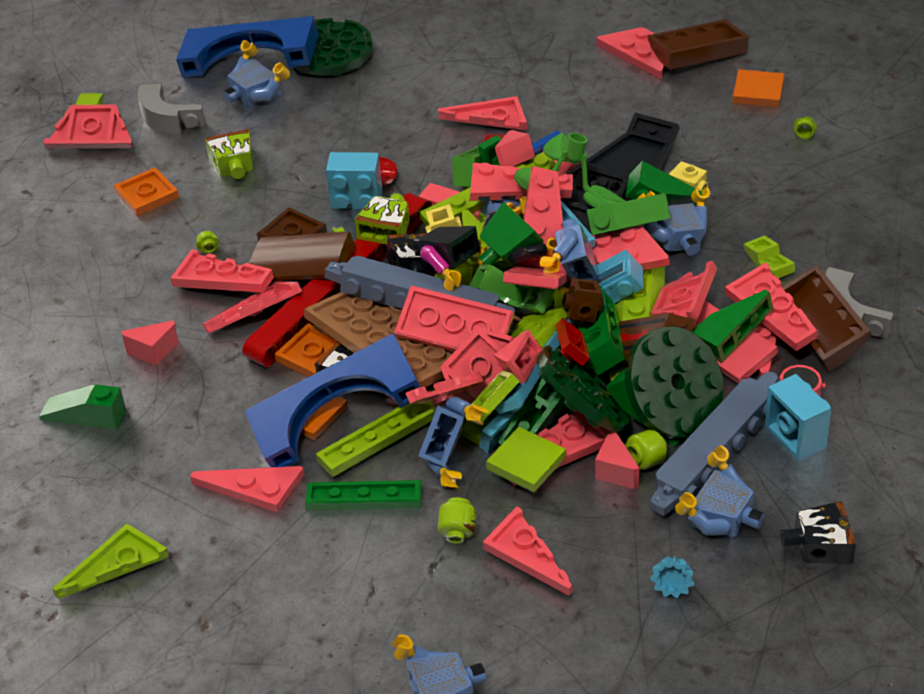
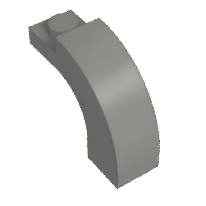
M139 84L137 95L141 115L149 127L168 134H181L182 129L205 128L206 121L202 104H170L165 102L162 84Z
M828 267L825 275L870 329L871 335L888 340L891 334L894 313L868 307L855 301L851 297L854 273Z

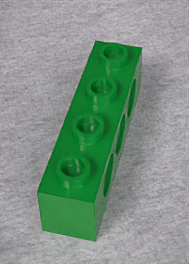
M601 285L603 297L601 313H597L595 322L586 321L585 323H578V326H576L584 335L590 359L584 365L588 369L592 368L597 375L625 360L616 304Z

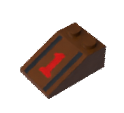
M668 313L620 321L619 326L625 360L616 365L629 367L632 356L630 351L635 343L645 334L669 326L680 327L693 332L696 319Z

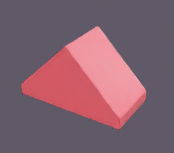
M515 130L508 131L495 146L500 166H515L535 157L530 136L527 133Z
M174 320L122 331L126 353L153 365H157L179 343Z
M528 329L495 353L494 357L504 371L512 373L520 381L519 383L522 384L526 382L536 365L537 355L542 351V348Z
M609 431L595 459V479L631 489L639 488V466L618 434Z

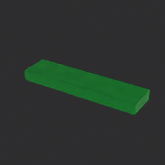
M422 480L307 482L305 507L306 511L421 508Z

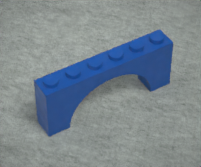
M314 16L187 29L176 61L182 78L203 76L206 70L217 60L229 54L242 51L240 48L241 43L247 40L257 48L274 49L283 53L288 67L307 66L311 64L319 33Z
M391 334L330 365L322 371L305 378L299 383L280 391L276 395L245 410V413L270 467H288L300 461L298 456V440L303 427L309 418L327 402L347 393L368 390L388 395L401 408L410 403L406 392L421 386L394 334Z

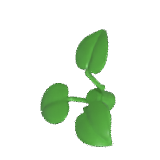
M562 132L544 145L543 153L550 159L557 161L552 171H557L563 161L572 164L582 161L583 189L586 191L583 199L589 205L597 208L625 202V200L604 187L597 185L588 186L586 162L588 155L584 153L588 139L584 135L569 133L568 137H566ZM532 168L517 170L513 178L526 190H528Z

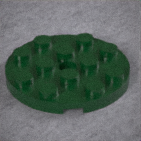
M333 18L315 20L319 36L311 64L293 68L302 74L331 75L333 77L340 76L342 73L353 69H358L372 53L371 33L362 24L349 19H345L344 22H333Z
M669 326L645 334L631 349L630 353L632 356L629 367L625 369V384L628 398L635 413L649 429L657 430L666 435V438H689L723 400L724 379L711 348L694 333L680 327ZM672 376L680 379L678 389H675L672 385Z
M550 345L545 346L537 355L536 361L541 369L539 372L541 378L548 384L553 385L565 398L564 404L575 413L580 411L594 428L598 429L601 426L612 432H621L630 422V417L627 412L622 410L611 394H608L603 389L606 383L591 369L586 368L585 365L582 366L575 360L571 362L566 359L561 353L560 348L557 347L552 351L553 349Z

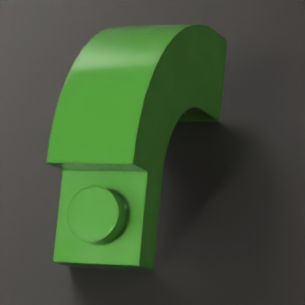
M480 264L469 285L470 287L496 293L499 296V303L515 308L516 312L524 315L544 314L550 308L553 302L552 296L555 292L554 289L504 283V272L491 264Z

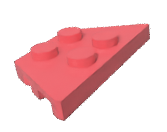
M639 27L596 38L597 46L659 79L663 76L665 66L656 56L648 41V35L654 34L651 31Z
M71 105L65 112V116L55 125L56 131L50 139L46 137L43 143L46 149L134 147L117 105Z
M642 225L593 235L596 241L592 252L596 265L624 250H627L643 267V270L670 265L668 255Z
M713 260L705 264L704 272L696 276L689 272L678 280L663 286L652 308L651 316L669 313L697 320L717 271Z
M477 327L440 366L445 380L463 375L467 377L474 372L480 371L484 382L454 397H459L472 403L501 371H504L494 357V354L515 338Z

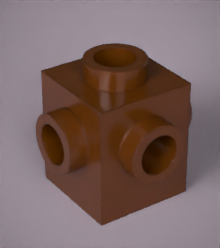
M578 278L571 279L569 291L564 293L562 299V307L566 309L568 319L578 323H585L586 321L595 322L597 313H601L603 308L602 291L598 281Z

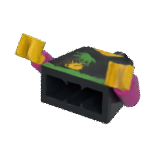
M476 226L438 227L423 237H416L413 241V250L421 254L422 263L432 266L439 275L443 274L445 276L443 286L448 291H453L454 285L459 287L461 282L460 272L449 270V268H456L476 253H479L480 257L488 247L480 246L482 243L478 240ZM478 257L477 262L479 264H484Z

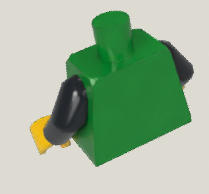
M503 202L497 211L488 214L485 218L480 238L488 248L479 259L484 264H491L493 266L501 258L509 266H514L516 263L545 255L553 257V250L556 248L557 241L554 238H549L545 245L541 236L521 218V208L514 209L513 203L505 204Z

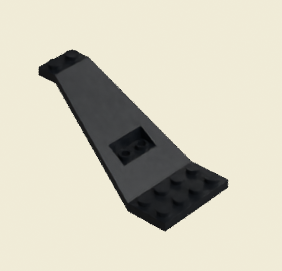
M635 112L625 134L586 160L588 186H601L625 201L632 200L626 197L629 174L642 161L660 170L680 130L679 124ZM581 163L566 173L573 175V190L571 198H561V201L591 233L587 210L594 207L583 199L586 191L583 189ZM593 180H597L596 184H590ZM615 187H620L619 190H617V191H612L613 188H615Z

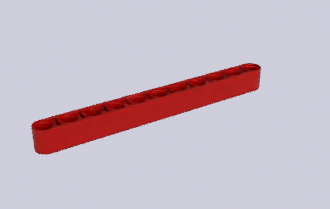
M406 193L403 196L409 208V225L406 234H412L424 223L420 219L419 212L431 207L432 202L415 194ZM360 239L354 241L356 250L351 258L361 256L379 262L386 258L387 244ZM326 278L312 279L301 289L302 292L293 296L245 341L242 348L243 356L264 367L271 366L276 361L275 353L306 324L309 323L314 326L313 323L304 318L305 308L340 293L341 285Z

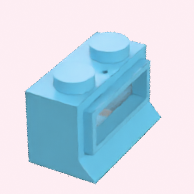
M627 250L596 265L600 279L595 281H598L599 285L604 288L614 303L643 289V267Z

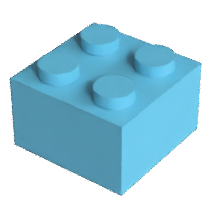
M330 152L326 174L331 209H363L373 197H382L379 153Z
M797 374L768 386L765 427L798 461L827 448L831 416L829 403L822 399Z

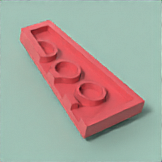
M473 163L469 201H478L479 197L490 196V200H501L502 196H515L516 199L526 197L527 190L513 179L515 172L521 168L491 165L488 163ZM558 172L560 198H571L573 175Z
M533 166L530 172L523 220L541 236L545 245L549 238L556 239L555 233L562 229L563 218L559 178L557 171ZM543 256L516 263V266L545 268L540 266V260ZM560 261V269H559V270L565 271V269L563 268V266H562V264H561V261Z
M192 249L170 280L173 287L264 293L274 276L272 269L249 263L238 265L233 259L227 258L225 261L218 260L216 255L208 253L202 256L199 254V251Z
M766 262L725 287V294L734 302H739L765 289L769 291L774 309L761 323L795 351L817 339L816 328L804 312L796 307L793 297L790 293L784 291L781 281L777 276H773Z

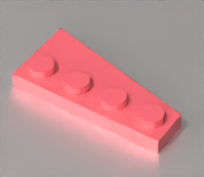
M578 411L571 415L565 414L558 419L557 425L550 430L545 428L538 433V436L566 448V458L557 467L559 468L600 450L609 431L601 426L598 429L594 428L588 423L585 418L586 416ZM510 481L511 484H512L514 487L518 485V484H516V483Z

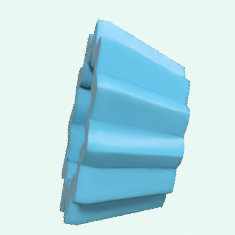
M677 556L673 558L666 557L653 567L654 574L650 577V580L656 583L654 590L662 591L664 597L671 594L678 598L680 593L688 594V587L694 586L692 579L694 572L683 558L679 559Z

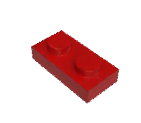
M562 318L556 324L557 339L562 348L561 353L569 361L573 362L575 360L583 366L590 359L584 335L579 329Z

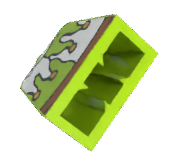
M249 129L205 138L208 158L219 176L231 175L235 179H240L245 175V172L253 170V151Z
M393 193L390 198L373 197L354 219L357 239L387 244V235L406 234L409 225V208L403 196Z

